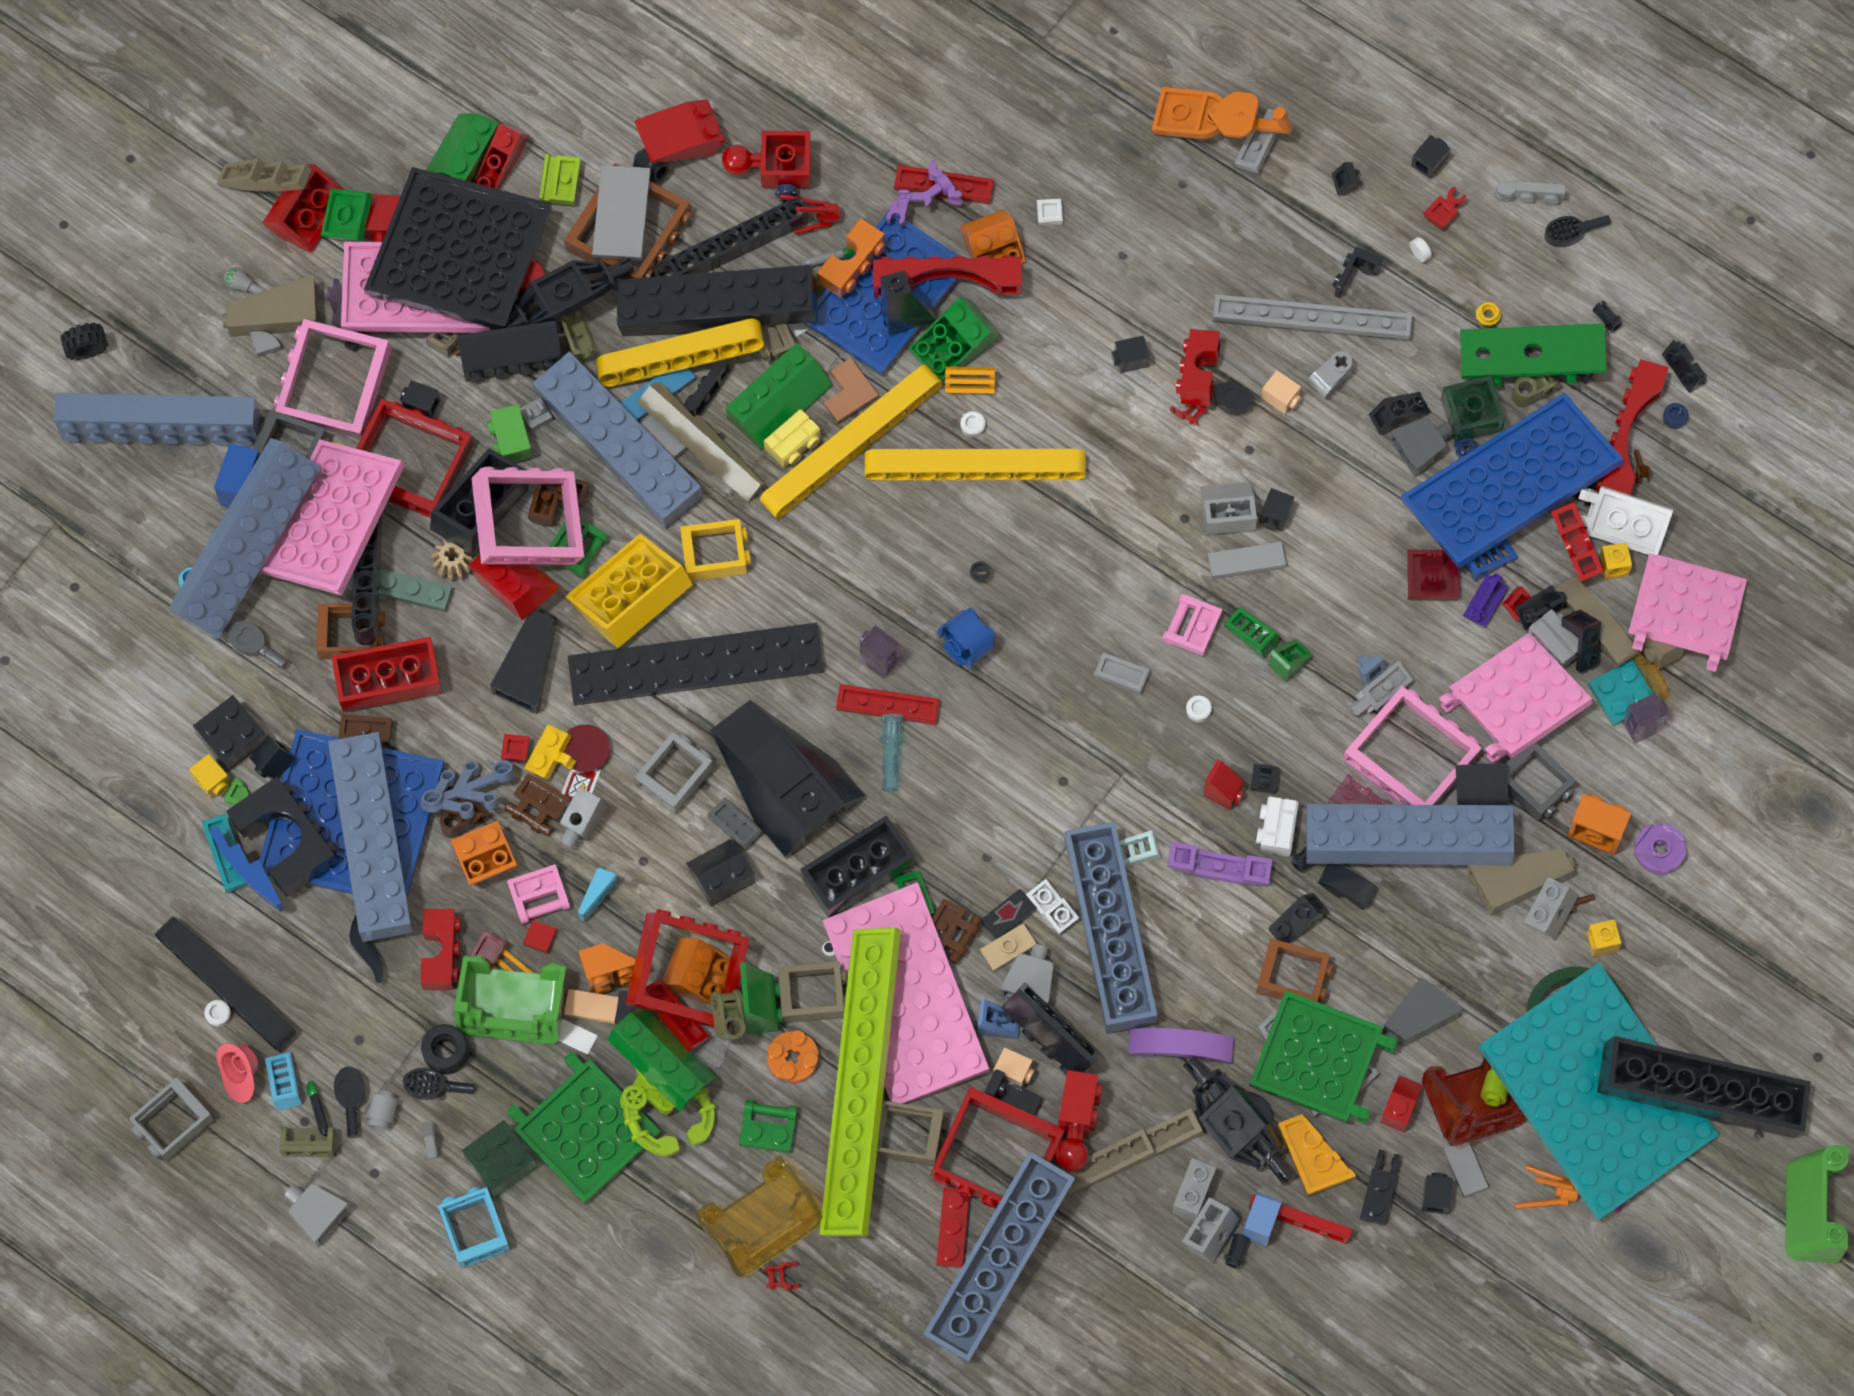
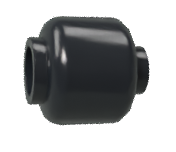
M644 148L635 154L633 167L650 168V181L655 183L662 181L667 176L669 161L651 163Z

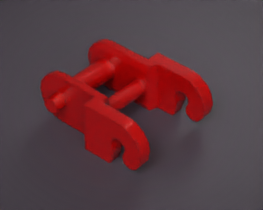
M1191 405L1186 411H1180L1179 409L1176 411L1174 406L1170 408V411L1181 420L1185 418L1189 421L1190 425L1193 424L1197 426V419L1201 414L1208 413L1205 409L1206 407L1202 405ZM1196 408L1198 411L1193 417L1189 415V412Z
M781 1262V1266L776 1267L768 1265V1268L764 1269L769 1275V1284L766 1285V1288H771V1290H775L778 1287H783L784 1290L800 1288V1283H795V1285L791 1283L786 1284L783 1272L785 1268L797 1267L798 1262ZM780 1271L781 1282H775L774 1272Z

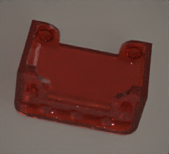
M1483 1057L1481 1066L1446 1076V1071L1442 1066H1431L1423 1073L1422 1084L1444 1139L1452 1147L1520 1127L1528 1120L1510 1093H1508L1506 1102L1499 1106H1490L1481 1098L1486 1074L1491 1069L1485 1057Z

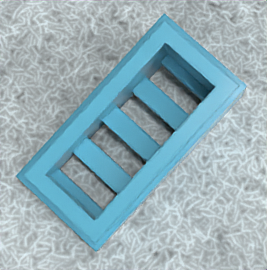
M602 868L596 870L578 910L581 921L585 922L618 882L616 874Z
M287 1052L265 1058L272 1099L276 1110L281 1111L300 1106L302 1104L291 1053ZM287 1064V1067L273 1070V1067ZM289 1074V1076H286V1077H283V1078H279V1079H275V1077H279V1076H283V1075ZM291 1084V1086H289V1087H285V1088H281V1089H278V1088H277V1087H281V1086H285V1085Z

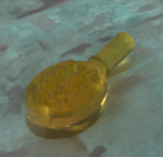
M1638 650L1639 653L1632 658L1657 701L1667 697L1668 683L1664 681L1665 678L1661 676L1662 673L1657 672L1659 669L1656 668V665H1652L1649 661L1647 662L1646 658Z

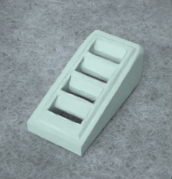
M1152 830L1119 840L1125 867L1162 858L1156 835ZM1149 841L1151 851L1146 852L1144 842ZM1135 844L1139 845L1141 854L1136 855ZM1128 846L1131 857L1126 858L1123 847Z

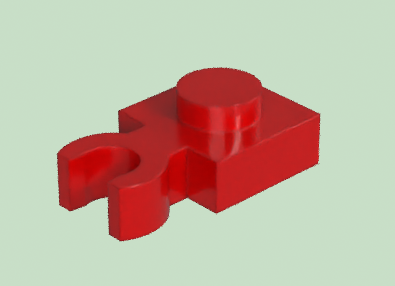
M1452 187L1448 191L1446 200L1439 196L1424 212V217L1441 231L1458 215L1459 210L1455 207H1461L1465 203V194L1460 199L1453 197L1456 193V187Z

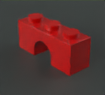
M1190 329L1189 338L1184 339L1183 353H1186L1185 359L1180 360L1182 378L1177 379L1176 394H1180L1181 404L1211 406L1214 389L1213 372L1202 371L1200 368L1206 365L1218 366L1221 349L1220 331Z
M1572 501L1551 510L1550 512L1580 582L1604 572L1575 502Z
M424 909L423 936L425 941H437L443 946L441 952L436 957L421 958L420 983L423 990H454V982L459 981V967H455V957H460V942H456V933L461 932V917H457L455 909Z

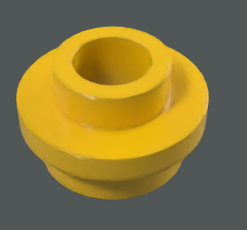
M1486 302L1477 308L1476 319L1481 325L1494 326L1500 320V309L1494 303ZM1490 313L1492 317L1486 318L1484 314Z

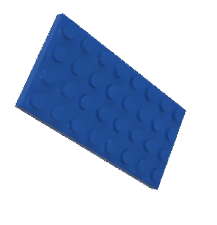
M1564 392L1401 495V500L1455 565L1461 568L1571 498L1582 489H1585L1621 466L1623 458Z

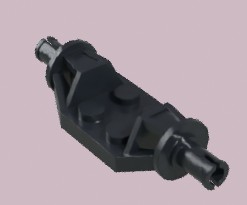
M626 257V259L610 267L606 266L602 260L599 262L572 260L530 282L521 300L515 305L516 316L510 319L507 328L556 321L597 300L610 290L617 291L616 280L635 271L631 261H629L630 259ZM602 272L603 277L590 281L586 274ZM535 301L538 309L527 316L525 311Z
M1196 1056L1187 1060L1183 1067L1197 1082L1192 1093L1195 1095L1199 1122L1230 1159L1255 1167L1258 1172L1269 1168L1282 1185L1288 1183L1291 1180L1290 1178L1295 1176V1173L1281 1159L1286 1147L1280 1145L1269 1122L1238 1085L1222 1075L1220 1069L1209 1073ZM1206 1089L1214 1099L1210 1104L1204 1093ZM1255 1149L1264 1158L1260 1160L1251 1154L1250 1151Z

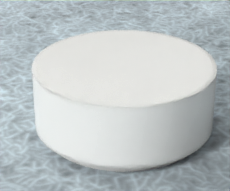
M1417 237L1409 243L1413 254L1419 261L1425 262L1431 258V250L1422 238Z
M975 411L967 412L961 418V431L968 437L980 436L985 430L984 417Z
M1194 696L1187 702L1186 713L1192 721L1203 722L1211 715L1212 706L1206 697Z
M213 1000L207 1004L204 1015L210 1025L222 1027L229 1022L231 1010L226 1002Z

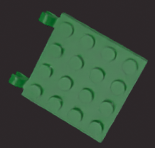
M1285 990L1249 1086L1347 1123L1350 1116L1358 1122L1367 1124L1371 1110L1355 1105V1100L1376 1046L1385 1052L1393 1054L1398 1040L1382 1035L1383 1027Z
M571 1051L564 1060L575 1072L527 1117L515 1104L507 1112L508 1116L518 1124L513 1129L514 1132L586 1204L633 1161L644 1148L637 1142L632 1141L631 1137L633 1135L629 1126L626 1127L624 1124L623 1108L620 1104L623 1092L590 1059L583 1064ZM640 1111L638 1114L641 1115L642 1120L638 1123L642 1131L648 1130L649 1135L656 1139L661 1134V1131Z

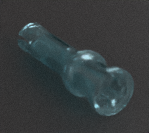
M891 713L881 715V721L883 722V735L880 736V742L883 745L882 791L885 792L898 791L899 745L903 742V737L900 736L903 716Z

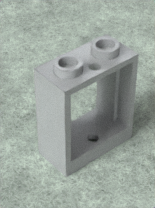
M672 732L634 779L637 787L676 815L711 773L713 763L712 757L703 749L698 751L691 746L692 742L682 734L678 736ZM674 745L701 764L676 795L649 776Z
M177 1077L129 1118L133 1125L130 1129L139 1140L145 1138L150 1143L147 1146L149 1151L157 1159L161 1156L166 1162L214 1121L211 1114ZM175 1096H178L198 1120L164 1149L143 1124Z

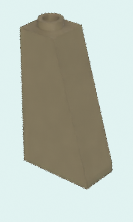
M314 275L226 304V313L222 314L223 328H227L230 337L247 336L253 331H263L269 334L296 332L297 327L302 326L303 319L318 322L317 284Z
M1563 848L1514 856L1513 865H1469L1467 874L1489 915L1492 916L1539 894L1548 877L1560 883L1571 879L1576 866L1571 855H1566Z

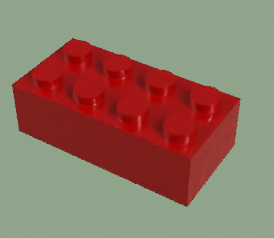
M431 637L331 655L342 712L442 693Z

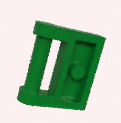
M580 519L582 542L584 543L588 535L594 539L584 553V558L578 564L560 566L569 570L575 576L584 578L587 573L586 568L601 545L607 542L609 536ZM566 522L549 547H568Z
M746 1099L739 1146L791 1154L798 1106L790 1105L789 1108L758 1104L754 1103V1100ZM752 1114L788 1118L787 1125L752 1120Z

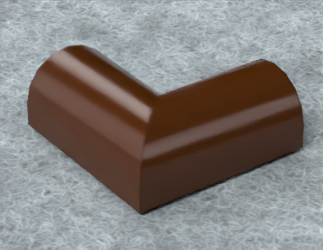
M575 479L578 507L584 508L589 494V482ZM537 484L528 513V519L531 522L541 526L552 525L558 502L563 503L561 484Z

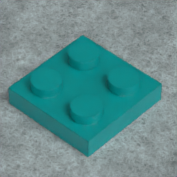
M1633 660L1588 682V687L1613 727L1656 706L1658 703Z

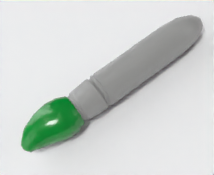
M846 247L835 252L807 258L802 261L801 265L818 266L824 264L831 255L839 260L843 258L848 259L855 252Z

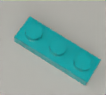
M226 813L201 822L226 893L248 886L227 862L209 830L218 826L228 846L231 847L236 844Z

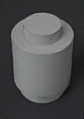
M379 1090L378 1094L372 1095L367 1115L369 1127L387 1131L389 1125H392L398 1100L393 1098V1093Z

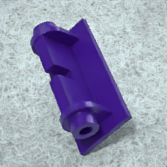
M1496 573L1493 576L1486 574L1463 616L1486 627L1509 587L1502 582L1503 577Z

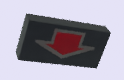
M1019 889L982 918L981 923L995 939H998L1036 911L1037 907Z

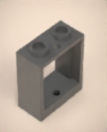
M269 410L252 449L258 450L261 455L270 438L275 439L280 426L314 437L306 455L308 459H310L319 439L328 442L329 439L325 428Z
M1534 743L1507 762L1508 794L1538 822L1543 817L1547 819L1551 817L1557 810L1556 805L1561 800L1566 802L1575 792L1576 780L1537 743ZM1533 757L1563 783L1542 805L1538 804L1512 779Z

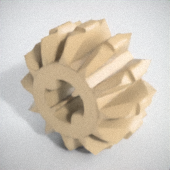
M444 538V546L436 544V553L431 555L432 560L435 561L432 564L434 570H439L440 577L448 574V579L451 581L454 575H458V578L462 579V572L470 573L471 569L468 564L474 558L471 557L472 554L453 543H448V540ZM451 557H457V559L454 558L455 561H449V559L452 560Z

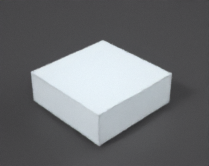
M1061 199L1037 200L1038 226L1063 224Z

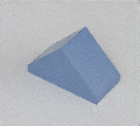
M985 999L981 1000L978 1035L1018 1039L1020 1025L1017 1022L1012 1024L1005 1018L1002 1006Z
M1257 1192L1244 1227L1243 1235L1250 1238V1241L1267 1247L1282 1201Z

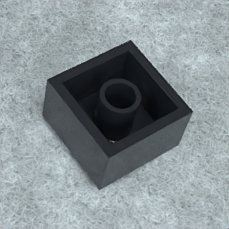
M234 695L193 725L196 735L227 772L252 754L266 738L264 731Z

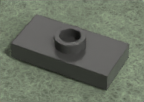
M725 797L707 815L716 826L744 851L762 833V830Z

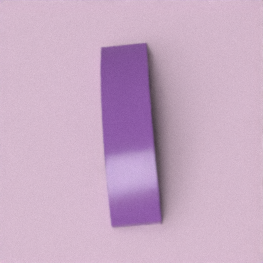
M1172 841L1167 867L1186 874L1216 881L1248 885H1268L1272 859L1250 855L1243 858L1199 850L1195 845Z
M1136 1028L1130 1029L1128 1055L1143 1057L1165 1055L1189 1058L1196 1056L1197 1058L1206 1059V1062L1232 1064L1234 1038L1216 1033L1187 1029Z

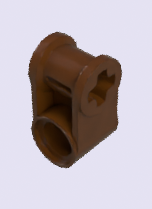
M462 799L459 803L471 802L473 804L474 816L469 819H463L460 817L459 812L445 810L440 816L441 831L448 838H457L471 828L485 822L490 816L489 812L484 810L479 802ZM449 820H456L458 822L454 827L445 825Z

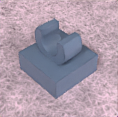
M1363 654L1356 660L1361 665L1358 667V671L1364 685L1386 668L1384 659L1378 654L1374 655L1371 659Z

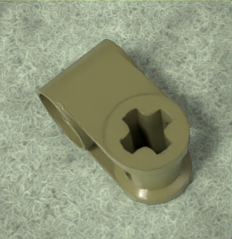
M1552 375L1523 376L1515 383L1512 400L1517 406H1529L1541 398L1556 392L1560 388L1561 383L1556 381ZM1525 389L1530 394H1522L1519 390Z
M735 989L731 993L722 994L717 991L713 992L710 1004L716 1036L721 1040L740 1038L745 1032L743 996L741 991ZM728 1022L733 1026L732 1034H729L727 1031Z

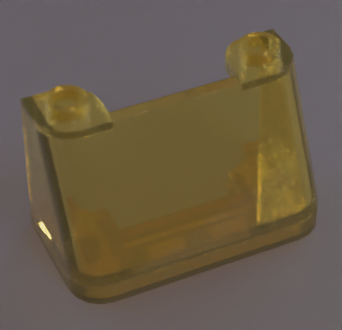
M781 1155L765 1164L762 1170L763 1183L722 1210L717 1204L711 1203L704 1205L693 1213L698 1223L738 1277H746L813 1232L819 1227L823 1219L811 1192Z

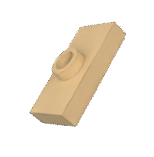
M1021 924L981 948L980 953L994 973L1014 961L1019 953L1026 954L1031 951L1036 942L1025 925Z

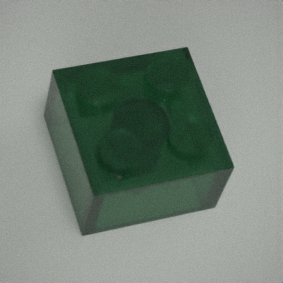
M1491 375L1443 387L1441 401L1448 423L1454 433L1452 435L1454 442L1503 431L1505 417Z
M505 1120L462 1150L465 1160L485 1187H487L494 1199L537 1168L534 1159Z

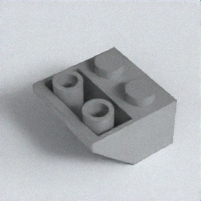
M1250 482L1200 487L1206 535L1256 530L1257 515Z

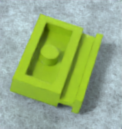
M545 154L539 195L540 201L575 206L581 157L556 155L555 157Z

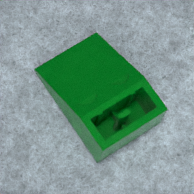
M959 297L909 349L922 364H926L944 382L946 367L966 366L982 354L1001 334L970 299Z

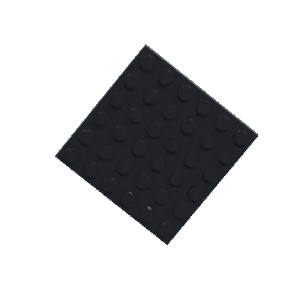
M412 167L364 287V292L367 295L495 329L507 328L551 213L552 203Z

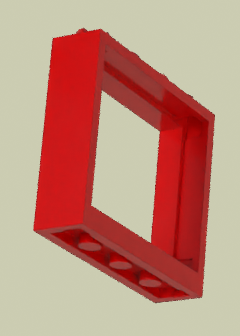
M381 399L356 449L367 452L371 451L387 417L460 446L433 501L397 486L394 487L388 499L393 504L431 519V511L451 490L473 446L470 433L463 431L461 427H456L455 429L439 418L431 419L426 417L424 413L417 409L408 410L403 408L397 401L393 403Z
M657 909L654 913H646L625 1004L714 1028L713 1014L644 995L660 925H668L734 944L723 993H731L739 987L741 978L740 963H744L749 938L742 937V932L726 929V932L718 930V925L707 922H703V925L694 923L695 919L691 917L680 916L679 919L671 917V912ZM730 1022L727 1023V1029H729Z
M970 1086L930 1172V1176H933V1180L943 1186L950 1184L958 1188L957 1191L967 1197L974 1195L982 1199L981 1203L995 1208L1002 1200V1196L941 1169L970 1104L1049 1140L1050 1143L1043 1156V1159L1051 1163L1065 1130Z

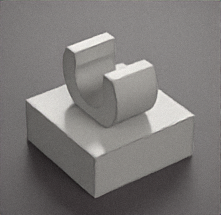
M541 398L520 408L522 418L531 432L553 421Z

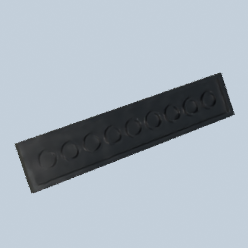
M817 623L567 655L574 706L824 673Z

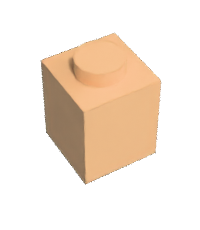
M1276 370L1262 388L1261 398L1286 414L1290 408L1295 409L1301 400V386Z
M1004 1047L993 1073L995 1069H998L1005 1073V1080L1023 1088L1024 1083H1030L1035 1070L1032 1069L1033 1060Z

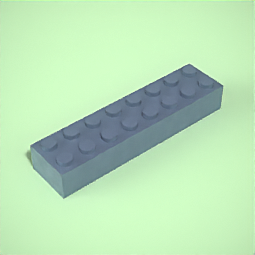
M570 351L532 383L535 394L542 399L548 408L665 529L703 498L701 486Z
M56 393L54 423L61 439L67 442L89 440L94 443H102L104 440L122 444L129 441L152 444L156 441L171 445L178 442L201 445L204 442L220 446L227 445L228 443L251 446L255 444L260 433L261 414L255 397Z
M270 438L169 606L168 611L206 635L219 639L321 467L284 442Z
M379 732L328 741L358 929L362 942L413 933L383 746Z
M1307 804L1306 863L1513 865V805Z
M1115 822L1065 831L1064 842L1105 1032L1112 1033L1156 1024L1157 1011Z
M1031 1151L1028 1153L923 1334L924 1337L967 1362L970 1361L1075 1177Z

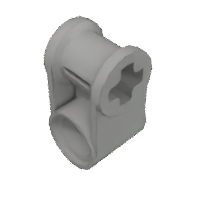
M1344 351L1334 353L1322 366L1313 372L1307 383L1325 399L1329 398L1350 375L1352 367L1351 356Z

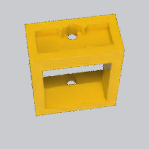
M740 519L680 527L686 573L691 581L747 574L746 565H751L749 550H744L743 542H748L746 527H741ZM735 532L739 560L695 566L692 538Z

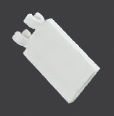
M1601 486L1599 493L1588 487L1581 490L1579 499L1591 502L1588 514L1578 510L1584 526L1587 527L1586 532L1589 536L1613 544L1627 542L1629 549L1647 555L1649 553L1658 555L1673 509Z

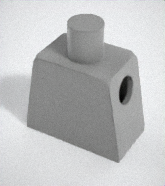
M578 787L560 821V824L566 830L559 842L573 849L579 837L588 840L608 808L604 801L585 789ZM582 819L581 823L576 825L577 821Z
M1034 944L1030 956L1022 953L1018 954L1001 986V996L1010 998L1025 982L1049 1004L1054 964L1045 960L1048 948Z
M311 1184L304 1192L296 1185H292L284 1195L286 1199L293 1203L288 1210L290 1217L316 1247L323 1243L350 1211L345 1201L314 1184Z

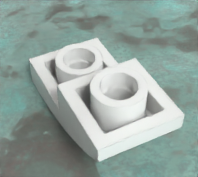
M1047 879L1043 880L1026 894L1037 907L1039 914L1058 934L1079 919L1064 898L1061 899Z

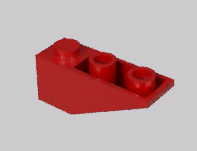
M499 123L473 183L499 189L520 157L530 134L510 124Z

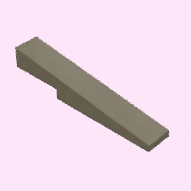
M661 382L649 385L637 403L747 502L752 501L764 483L699 415L692 416Z
M1192 1108L1145 1131L1142 1129L1089 1155L1086 1165L1078 1171L1070 1172L1061 1169L1075 1177L1064 1198L1205 1135Z

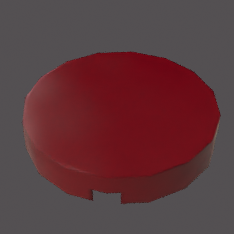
M578 725L566 732L572 737L563 753L577 761L570 771L578 774L595 773L606 765L610 757V743L606 734L600 728L593 725Z

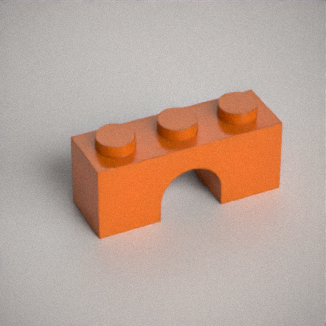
M861 218L846 236L847 247L853 250L856 255L846 261L839 260L831 255L817 272L818 284L841 299L846 292L850 293L854 289L858 277L861 274L865 275L873 258L875 256L879 257L886 247L884 233Z

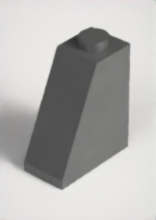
M1420 977L1385 1023L1383 1033L1385 1036L1397 1039L1396 1045L1400 1044L1402 1047H1405L1458 1019L1463 1007Z

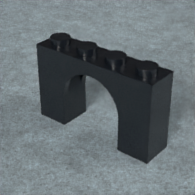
M275 777L226 812L243 838L267 822L277 819L291 821L301 829V841L298 848L290 856L269 869L272 878L287 897L336 864L337 860L334 854L337 853V850L329 839L324 841L320 836L323 831L315 820L310 822L306 817L308 811L301 801L296 803L291 795L294 792L286 781L281 783L279 778Z

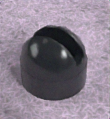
M982 561L972 564L970 568L971 578L977 582L987 580L990 575L989 566ZM986 570V574L974 575L973 572Z

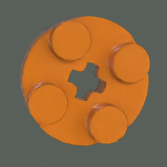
M796 1030L782 1033L768 1046V1067L777 1079L797 1084L806 1081L814 1074L819 1059L818 1049L815 1042L802 1031ZM789 1052L799 1053L797 1063H793L792 1060L787 1062L786 1058Z

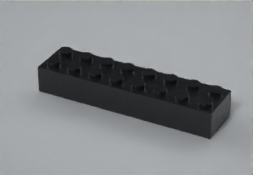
M812 265L617 280V326L623 337L702 331L746 319H756L761 323V326L817 322V282Z
M1614 1036L1605 1041L1603 1045L1597 1093L1793 1138L1805 1132L1811 1081Z

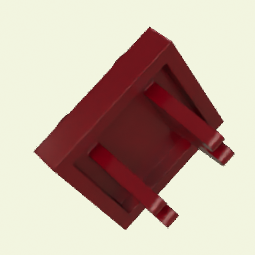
M1407 550L1408 600L1459 599L1458 567L1443 550Z

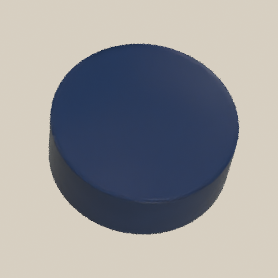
M1672 403L1665 408L1663 422L1667 427L1680 429L1686 424L1688 410L1685 406L1679 403Z

